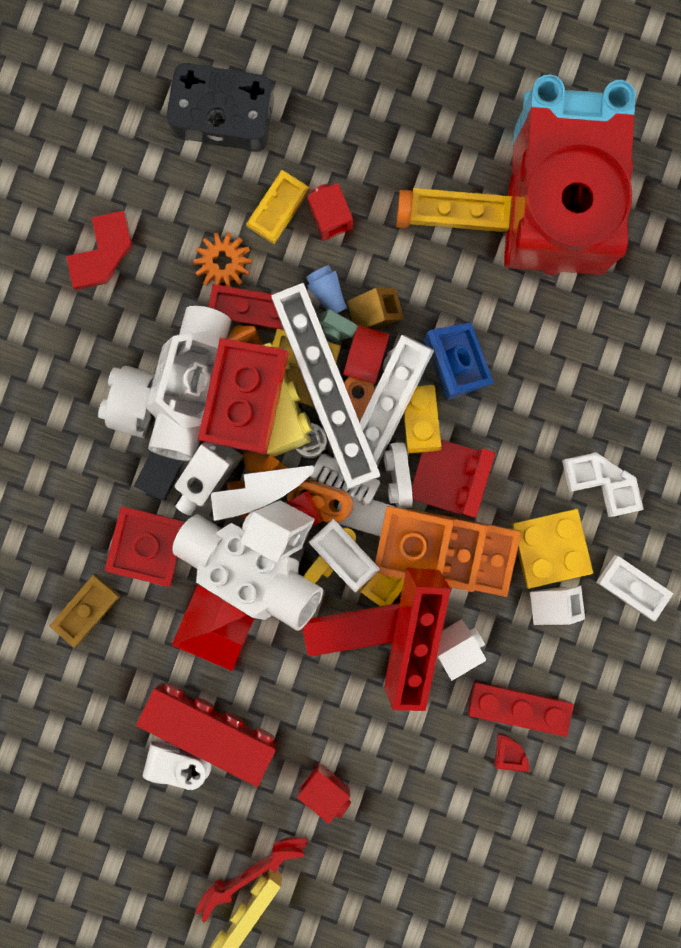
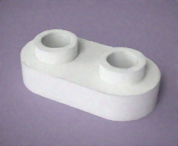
M404 442L393 443L389 445V451H384L386 471L391 470L392 483L388 484L390 504L396 503V507L412 508L413 497L406 447Z

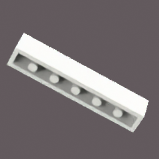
M304 283L271 295L347 489L349 490L379 478L381 475Z

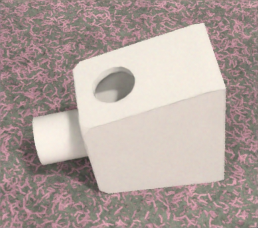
M207 442L201 444L175 484V488L181 492V495L174 504L175 507L182 513L191 515L198 505L202 507L210 502L211 493L218 492L244 456L232 447Z

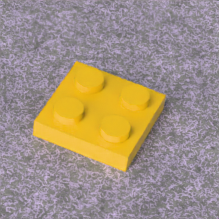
M578 509L511 524L512 529L521 531L517 551L526 588L530 589L593 574Z

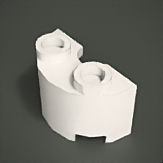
M123 366L121 369L114 367L108 379V386L111 387L108 399H103L98 412V417L105 419L107 428L145 439L151 420V413L146 409L155 374L130 366Z

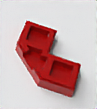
M124 211L92 217L98 249L66 256L73 289L80 290L108 284L115 273L114 270L133 246Z

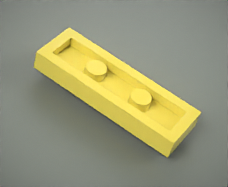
M270 869L266 876L261 874L256 879L250 889V893L253 895L246 905L241 902L230 918V921L233 922L227 932L221 930L210 948H239L281 888L283 875L280 872H273Z

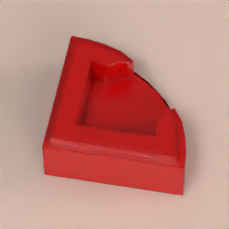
M497 733L495 768L529 772L528 758L518 742L510 736Z

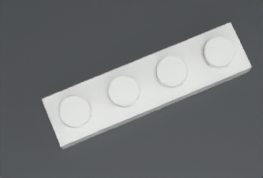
M401 335L360 421L361 428L377 466L434 352L433 349L406 335Z

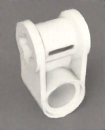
M152 741L143 778L154 783L169 784L187 790H194L199 788L209 776L212 764L169 742ZM191 764L196 765L197 776L192 775V769L189 768Z

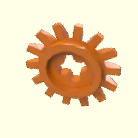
M217 232L214 233L215 243L212 244L207 238L203 239L207 249L197 247L195 252L203 256L193 260L194 265L202 264V268L195 272L197 277L204 273L207 275L203 284L207 286L213 280L216 285L225 283L227 287H231L230 281L235 280L240 286L243 283L239 278L240 273L249 276L250 271L243 268L244 264H252V259L244 258L243 254L250 252L249 247L238 248L243 241L240 237L231 243L232 234L227 232L224 241H220L219 233ZM221 252H225L227 258H232V262L226 264L224 270H221L218 264L213 263L214 259L219 258Z

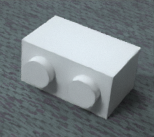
M279 500L249 513L242 526V530L245 533L240 543L278 563L303 547L315 519Z

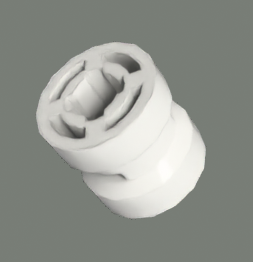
M312 423V432L308 433L311 443L296 448L302 457L308 459L320 456L325 451L327 445L324 430Z

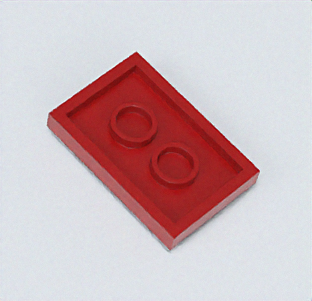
M220 338L197 440L267 454L289 352L286 349Z

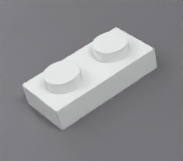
M616 555L613 556L596 582L652 621L657 620L674 594Z

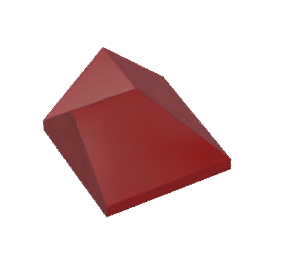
M198 584L172 646L233 671L255 618H252Z

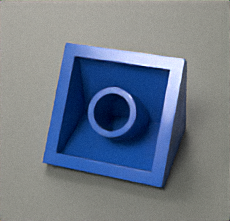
M472 323L442 327L427 332L423 341L427 347L434 350L430 360L446 401L494 384Z

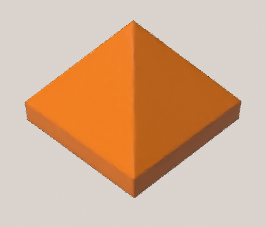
M235 326L226 338L263 345L254 326Z

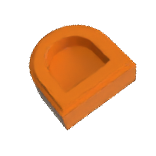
M411 190L399 191L397 228H407L410 225L413 192Z

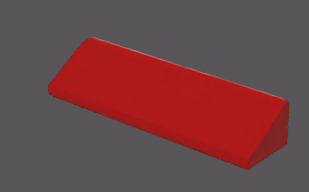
M400 603L311 618L302 628L308 656L392 643Z

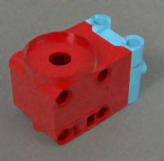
M549 74L539 77L534 83L532 90L524 94L523 110L514 129L512 172L508 196L512 197L509 229L505 237V268L540 270L548 275H557L561 272L604 275L614 263L623 258L628 245L627 224L628 214L632 205V186L630 181L633 170L632 144L636 98L635 89L629 82L615 80L608 84L603 93L565 90L561 79Z

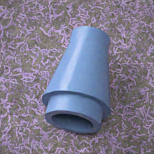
M330 265L322 267L306 276L309 282L307 287L326 310L330 309L335 313H339L347 308L337 273L332 271Z

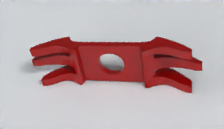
M289 837L275 841L271 854L227 882L220 879L216 880L202 896L195 913L199 914L203 909L201 916L204 923L216 905L232 902L234 892L267 870L271 869L273 872H277L284 860L305 856L303 848L307 847V837Z

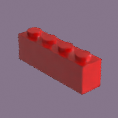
M406 568L384 684L392 710L426 711L451 591L440 570Z
M160 683L154 688L136 724L137 727L256 787L259 786L278 745V742L273 740L274 736L270 732L258 727L253 730L243 725L244 721L240 717L228 712L223 715L213 710L214 705L202 698L193 700L183 695L184 690L172 683H166L165 685Z

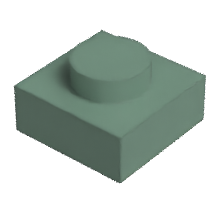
M330 309L319 313L317 316L325 338L334 342L353 337L358 326Z

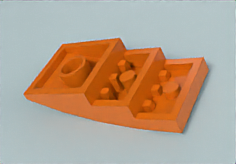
M387 506L375 564L380 568L377 573L405 579L406 568L440 570L448 585L452 588L470 592L476 590L507 597L521 531L456 517Z

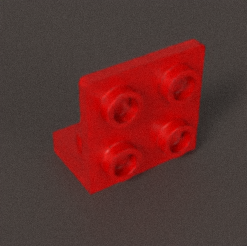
M441 440L440 451L421 453L411 486L413 500L466 517L476 518L496 452L483 448L477 451Z

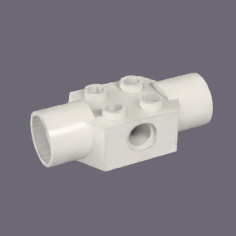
M204 306L187 307L179 335L171 337L162 346L146 409L156 418L148 447L150 451L176 460L191 461L198 450L200 441L197 439L219 339L227 338L231 325V319L224 313Z
M198 514L192 516L184 523L174 540L173 554L197 569L196 583L252 618L265 620L270 616H274L297 631L301 630L308 623L321 601L323 589L298 574V560L288 556L275 563L241 544L240 542L245 531L242 530V527L233 523L221 528Z

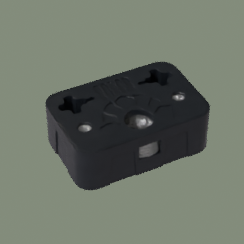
M181 63L175 68L166 113L168 123L174 136L181 140H191L210 145L259 152L266 147L270 118L274 106L272 83L264 75L192 63ZM218 121L224 122L220 124L219 127L213 126V124H217Z

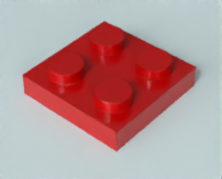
M121 506L104 571L171 587L179 558L173 554V543L186 521Z

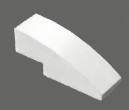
M313 465L244 474L245 488L212 492L211 501L214 521L239 516L280 499L314 473Z

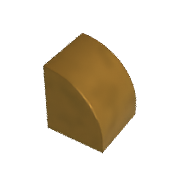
M375 288L347 301L351 320L356 325L375 330L404 320L396 288Z

